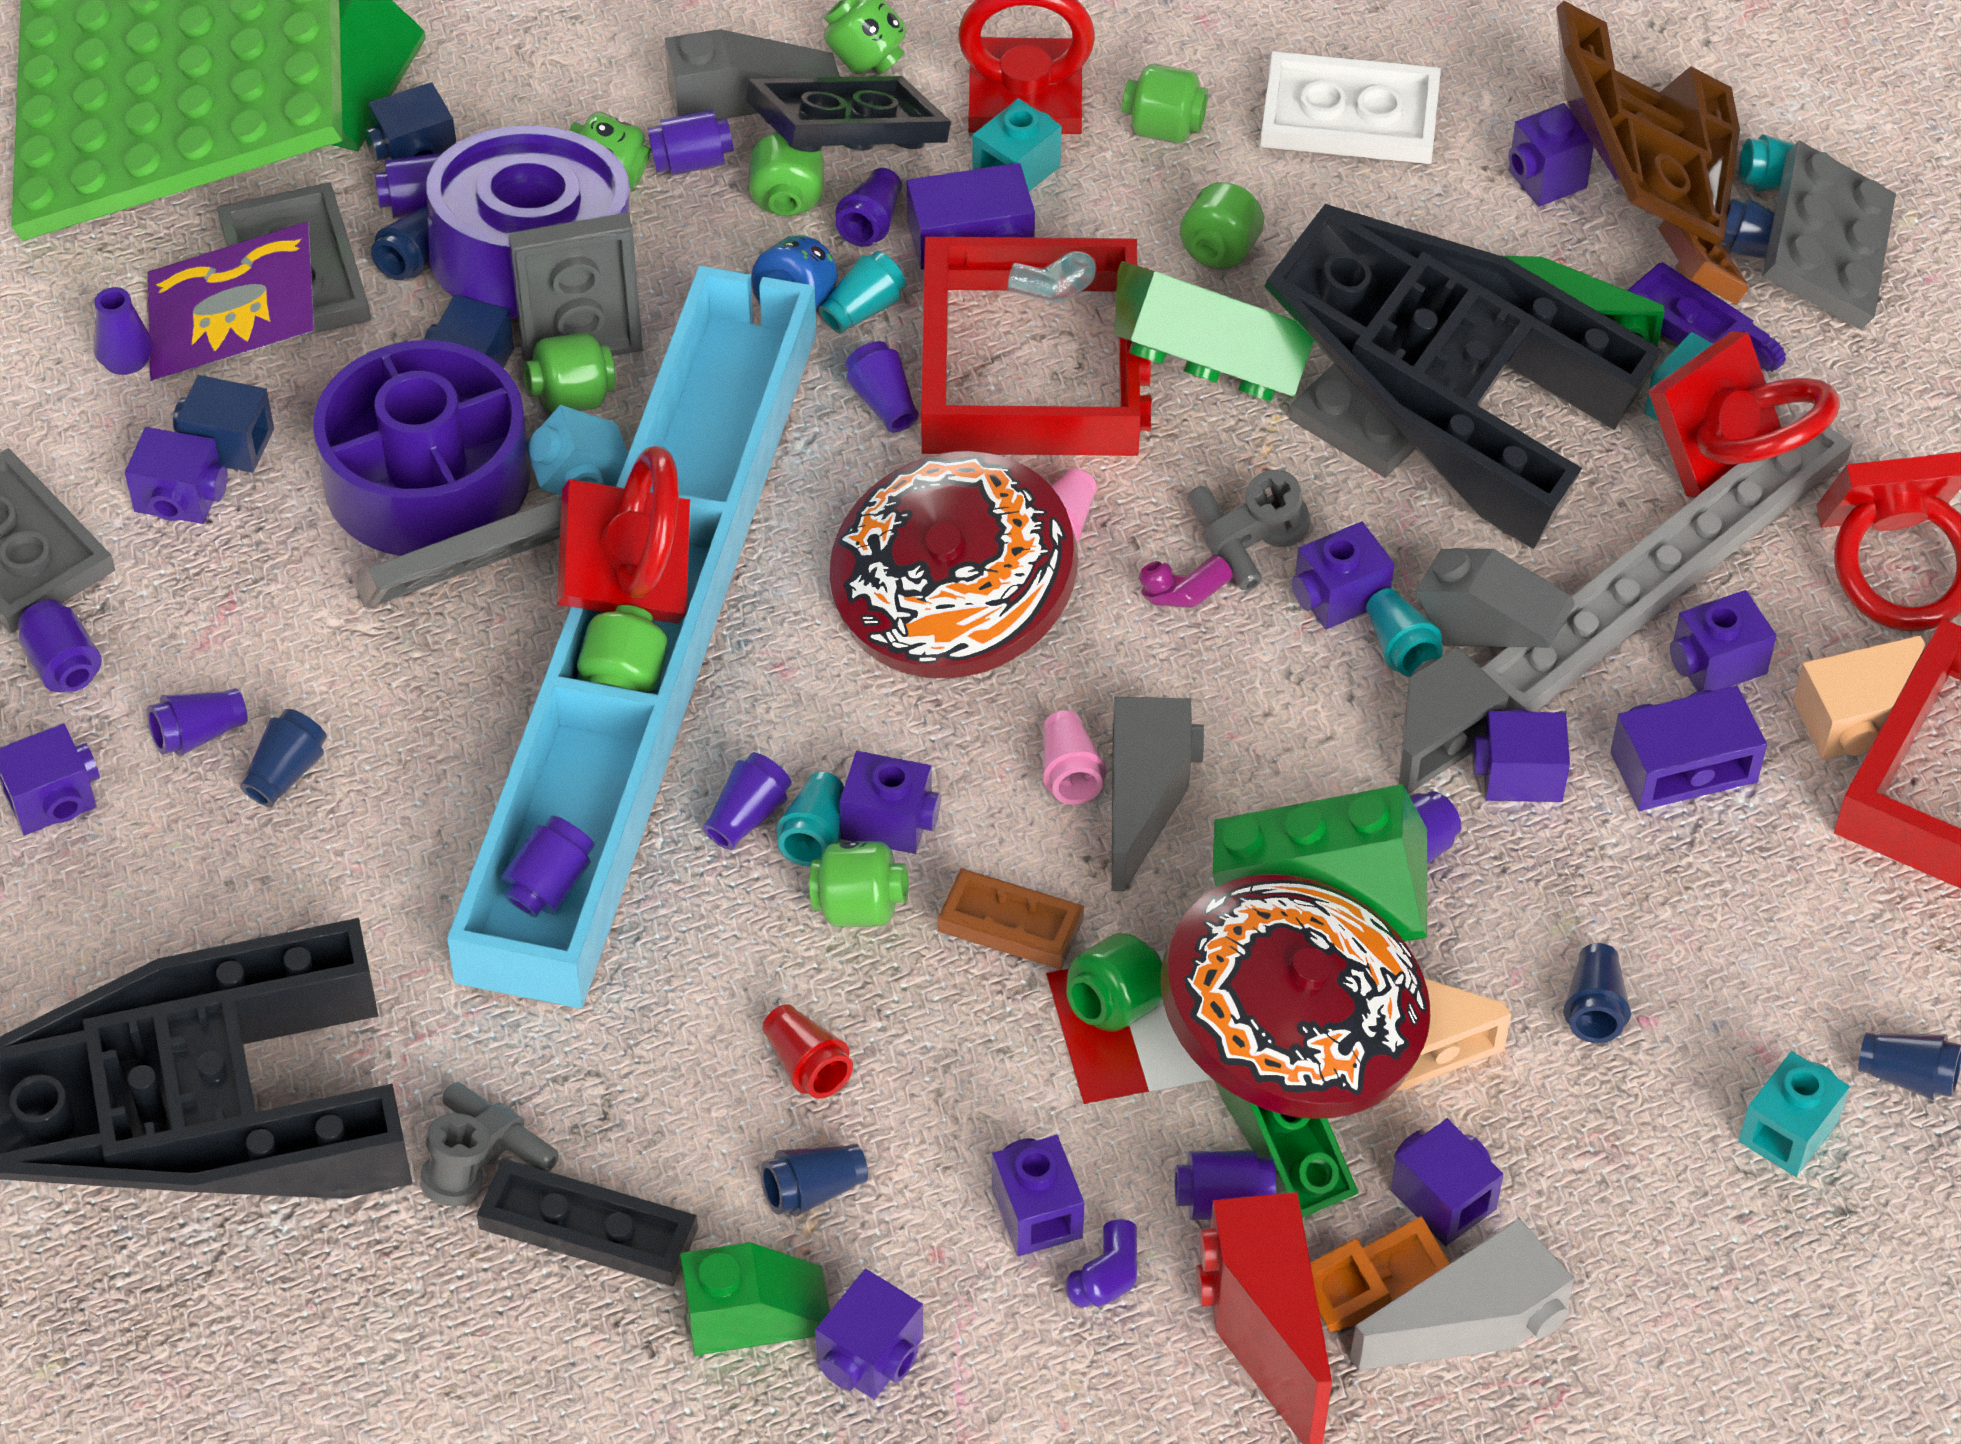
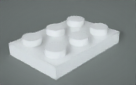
M1272 51L1260 147L1431 164L1441 68Z

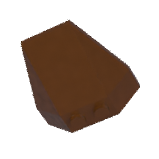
M1563 1L1556 7L1560 65L1565 88L1564 94L1569 109L1631 204L1717 245L1725 237L1740 134L1732 87L1692 66L1660 92L1615 70L1607 22Z

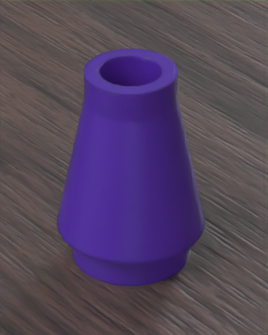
M887 168L875 169L868 179L838 202L835 211L836 228L847 242L865 247L883 240L888 234L897 197L902 190V181L894 171Z
M118 287L104 289L97 294L94 300L96 320L93 352L95 358L108 371L114 374L127 375L141 370L149 360V355L153 349L152 337L132 305L130 294Z
M882 341L867 343L851 353L845 362V368L848 371L846 376L847 384L882 420L888 432L896 433L912 426L919 418V412L913 403L899 353L894 349H889L888 345Z
M237 688L218 692L162 695L159 703L147 707L149 730L157 750L162 755L175 752L180 757L235 727L246 725L248 722L246 705Z
M756 752L751 753L745 761H736L710 817L702 826L703 831L713 842L722 848L733 850L742 838L787 802L786 791L792 785L790 777L773 760Z

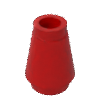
M790 1004L778 1006L767 1015L762 1026L763 1033L767 1036L798 1092L810 1094L813 1098L822 1099L835 1094L847 1083L853 1071V1062L849 1057V1048L845 1042L803 1013L797 1011Z

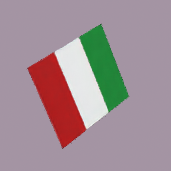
M1166 950L1157 951L1162 962ZM1068 969L1046 973L1084 1105L1213 1080L1195 1063L1179 1042L1166 1015L1163 1000L1156 1009L1128 1027L1115 1032L1101 1030L1094 1025L1082 1021L1072 1010L1066 994Z

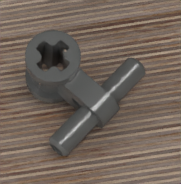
M1268 470L1254 477L1246 490V504L1224 515L1208 487H1197L1188 495L1187 501L1205 529L1202 534L1205 543L1213 555L1222 557L1229 564L1233 577L1241 590L1248 591L1256 588L1262 579L1246 548L1261 540L1275 547L1291 546L1299 542L1309 530L1311 518L1308 508L1302 500L1300 485L1292 474L1283 470ZM1267 487H1270L1272 495L1267 497L1265 492ZM1289 520L1291 528L1287 530L1284 522Z
M455 1082L446 1088L442 1096L443 1104L455 1113L442 1115L436 1118L429 1126L426 1145L431 1157L422 1166L420 1187L430 1200L445 1206L466 1205L474 1201L481 1192L483 1182L481 1168L507 1149L532 1167L545 1171H550L556 1165L559 1158L558 1150L523 1127L524 1119L504 1104L496 1103L492 1105L460 1082Z

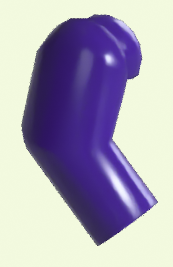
M1125 1219L1111 1220L1104 1224L1103 1255L1086 1263L1082 1270L1072 1271L1066 1279V1293L1069 1300L1075 1306L1085 1308L1093 1304L1100 1307L1107 1305L1132 1290L1137 1281L1136 1224Z

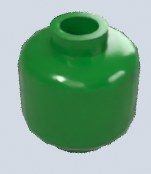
M1116 933L1101 940L1077 955L1068 968L1066 994L1072 1010L1082 1021L1094 1025L1101 1030L1115 1032L1128 1027L1156 1009L1162 1001L1161 958L1146 942L1131 934Z

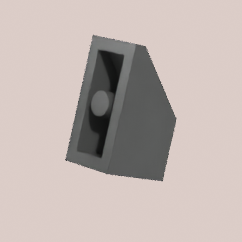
M1440 549L1415 590L1430 621L1440 630L1443 646L1550 648L1575 605L1570 594L1495 549Z
M1459 647L1438 660L1429 659L1416 668L1409 679L1399 785L1403 784L1408 794L1473 753L1474 737H1485L1489 711H1506L1509 694Z

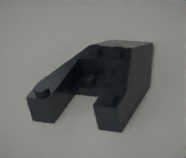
M1328 204L1323 205L1268 277L1264 286L1352 384L1482 519L1532 549L1536 547L1561 510L1582 468L1479 406L1508 366L1615 430L1641 392L1662 352V349L1506 257Z
M359 918L157 958L0 1036V1180L199 1193L346 1199L412 1185L393 1084L256 1112L244 1044L379 1017Z

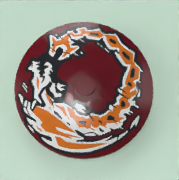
M975 451L941 453L916 460L896 469L874 484L855 503L841 524L834 541L830 559V585L836 607L848 632L861 648L877 661L892 669L918 677H966L997 668L1015 659L1035 645L1052 628L1065 609L1074 588L1078 568V547L1075 533L1063 502L1051 485L1032 469L1015 460L991 453Z
M1270 874L1243 877L1219 885L1202 895L1185 912L1168 943L1161 967L1162 1000L1168 1020L1181 1045L1195 1063L1214 1081L1236 1096L1266 1110L1300 1118L1321 1119L1348 1116L1373 1107L1389 1097L1401 1086L1417 1062L1428 1037L1430 1026L1428 989L1419 964L1407 944L1389 923L1370 907L1349 894L1321 882L1296 876Z

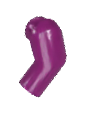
M1218 555L1211 556L1188 575H1173L1170 565L1159 561L1147 564L1139 574V580L1143 586L1141 593L1147 601L1155 606L1185 608L1198 606L1227 584L1233 577L1229 564Z

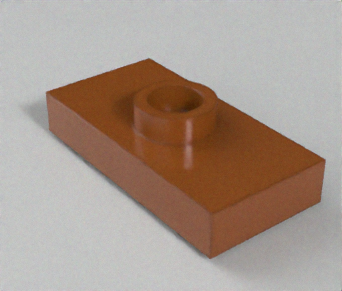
M1664 220L1658 229L1679 261L1676 264L1677 270L1690 281L1737 305L1748 291V283L1721 242L1717 245L1712 244Z
M960 868L938 916V932L1062 970L1083 922L1084 905Z

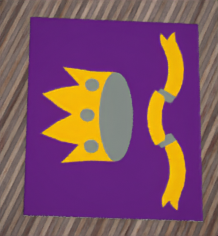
M309 221L148 271L149 334L153 340V349L150 354V382L314 331Z

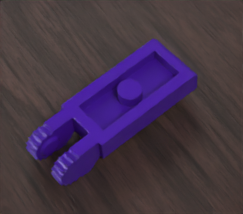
M1664 262L1658 263L1627 290L1664 305L1665 312L1660 334L1677 345H1680L1691 332L1713 344L1731 331L1747 332L1750 335L1761 369H1765L1766 372H1773L1780 368L1786 360V353H1784V348L1781 347L1780 342L1778 343L1775 338L1772 339L1768 333L1753 324L1754 320L1695 282L1690 281Z

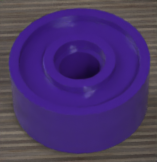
M528 125L496 128L477 133L457 142L443 152L435 161L427 178L429 263L435 279L452 297L458 295L510 309V317L518 318L508 233L628 212L630 217L629 178L623 164L610 150L593 139L572 131L547 126Z
M416 340L391 344L368 352L345 366L328 383L318 400L314 413L313 427L327 504L335 520L348 534L373 549L397 556L405 555L515 515L527 496L531 469L526 449L527 435L521 395L516 383L508 372L484 353L461 344L437 340Z

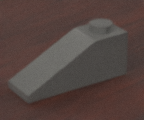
M722 29L665 38L668 88L676 116L708 109H714L716 120L758 114L746 101L749 79L840 77L834 55L827 51Z
M1114 697L1111 891L1124 892L1189 789L1191 762L1203 763L1204 724H1192L1191 698Z

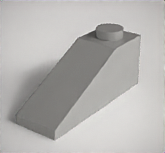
M1518 1219L1355 1325L1350 1361L1358 1370L1510 1350L1533 1335L1537 1339L1545 1338L1556 1331L1568 1317V1305L1575 1278L1521 1219Z

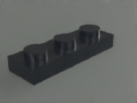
M504 1158L477 1213L478 1226L481 1230L674 1287L682 1268L680 1253L689 1252L698 1231L697 1215Z

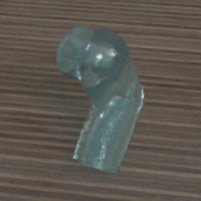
M1077 251L1064 255L1044 269L1014 263L1009 275L1008 291L1054 303H1063L1093 282L1096 275V264L1089 254Z

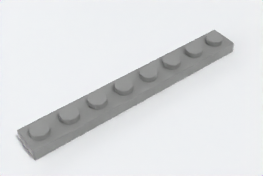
M1805 410L1804 412H1802L1789 424L1804 416L1806 413H1808V411ZM1828 427L1810 442L1790 452L1762 461L1737 464L1571 596L1575 605L1550 648L1507 647L1481 668L1509 694L1506 711L1523 709L1537 712L1846 462L1850 455L1852 443Z

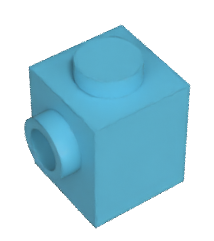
M559 405L542 426L533 433L526 446L540 489L562 495V489L569 479L595 484L604 482L607 486L616 487L628 456L617 423L563 405Z

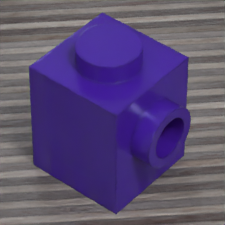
M1565 103L1515 121L1512 148H1510L1508 153V171L1535 204L1540 207L1587 188L1594 146Z
M149 427L144 428L125 470L134 512L155 515L170 521L183 520L204 524L213 502L221 501L227 485V469L225 466L220 465L215 439Z
M1363 521L1299 547L1296 574L1292 578V589L1300 606L1306 611L1311 610L1325 630L1367 613L1366 606L1369 599L1380 590L1392 588L1395 563Z
M1743 590L1679 612L1674 639L1670 643V655L1677 672L1681 676H1688L1697 691H1715L1766 675L1777 635L1747 590Z
M1523 709L1489 711L1485 737H1474L1472 753L1473 774L1484 775L1486 801L1563 802L1570 767L1567 717L1565 712H1530Z
M65 723L0 747V785L23 836L56 823L70 821L81 813L97 808L90 782L100 779L96 762L87 743L75 746Z
M856 750L840 799L841 839L847 841H882L892 850L917 854L923 831H934L940 811L941 793L932 792V765Z
M1448 1118L1427 1133L1424 1130L1412 1133L1396 1150L1390 1191L1417 1218L1422 1216L1430 1231L1445 1246L1497 1210L1504 1173L1491 1162L1488 1151L1476 1137L1470 1134L1464 1135Z
M1058 1134L1039 1140L1032 1138L1020 1139L1009 1144L1003 1150L992 1153L991 1189L1017 1257L1083 1238L1085 1203Z
M865 1268L815 1329L817 1364L820 1366L821 1371L838 1387L845 1390L856 1388L875 1400L890 1380L894 1383L900 1382L916 1360L918 1345L923 1340V1303Z

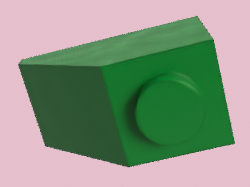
M752 1242L680 1253L684 1296L694 1356L816 1337L815 1329L830 1312L822 1266Z

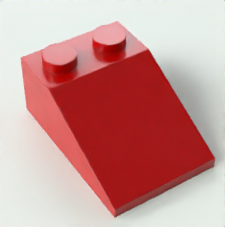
M1298 1192L1213 1200L1210 1228L1199 1230L1202 1264L1196 1265V1283L1200 1306H1212L1216 1333L1302 1444H1323L1332 1378Z

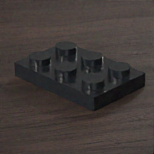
M903 76L749 79L746 101L764 118L766 123L771 125L788 142L790 147L799 151L816 152L821 150L822 146L839 145L853 150L865 151L872 149L875 144H895L902 148L920 149L925 146V143L948 142L951 121Z

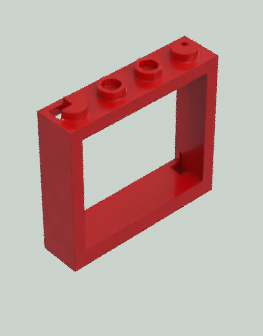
M925 237L921 454L975 451L995 455L1138 456L1140 431L1151 432L1152 397L1151 395H1140V386H1150L1151 360L1129 353L1132 341L1119 337L1120 407L946 405L948 290L1117 292V274L1121 261L1138 266L1137 239Z
M1942 618L1845 793L1834 834L1961 889V828L1884 796L1949 676L1961 680V626Z

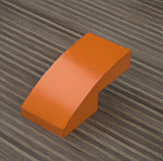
M1422 1216L1365 1247H1362L1358 1239L1355 1238L1310 1262L1319 1313L1329 1332L1359 1324L1450 1264Z

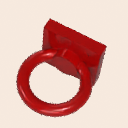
M1078 0L973 1L965 11L958 31L962 54L970 64L968 133L977 132L1019 98L1039 112H1044L1052 117L1055 122L1062 126L1061 134H1082V66L1088 60L1095 41L1093 22L1086 8ZM1029 5L1043 7L1062 16L1072 30V38L981 37V30L986 21L995 13L1014 6Z
M1731 331L1648 390L1685 495L1695 498L1737 464L1770 459L1810 442L1832 424L1840 409L1838 393L1835 388L1824 381L1811 378H1792L1766 383L1749 333ZM1798 402L1814 404L1813 408L1804 416L1785 427H1781L1775 406Z
M651 446L645 449L634 462L625 488L571 479L567 481L562 489L557 605L600 612H615L617 606L631 605L648 611L653 616V620L679 624L685 617L687 607L690 499L679 498L677 467L673 456L667 449L661 446ZM653 484V493H650Z
M1961 452L1847 464L1816 504L1821 528L1841 526L1835 541L1834 564L1842 590L1850 602L1862 614L1882 626L1900 631H1924L1938 627L1942 618L1951 621L1961 613V514L1949 504L1961 489ZM1927 519L1944 532L1954 549L1956 557L1954 580L1947 592L1930 604L1909 607L1892 603L1876 593L1862 573L1859 562V548L1863 536L1871 526L1877 531H1895L1918 525Z

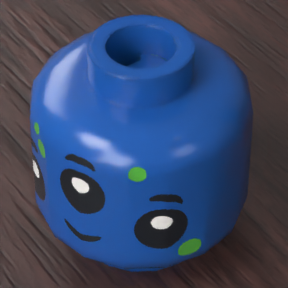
M805 235L788 236L760 254L752 267L751 286L753 294L760 304L759 285L762 277L815 286V309H817L836 288L838 278L836 263L829 250L818 240Z

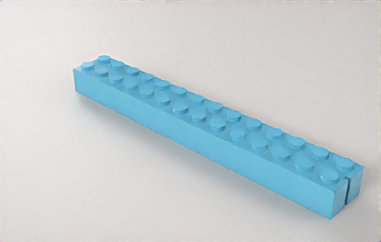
M698 266L616 486L625 488L634 462L645 449L651 446H661L667 449L673 456L678 472L679 498L690 499L686 615L679 624L652 620V623L659 626L665 632L668 640V650L658 685L649 694L586 682L580 677L577 662L588 624L596 615L605 612L570 608L447 937L455 984L583 1009L816 337L815 286L762 277L759 285L760 326L753 324L751 274ZM653 484L650 493H653ZM554 815L579 828L594 842L595 846L588 855L591 864L556 914L553 915L541 911L538 917L535 918L524 913L505 898L504 894L509 887L502 881L501 875L536 825L544 826L549 818Z

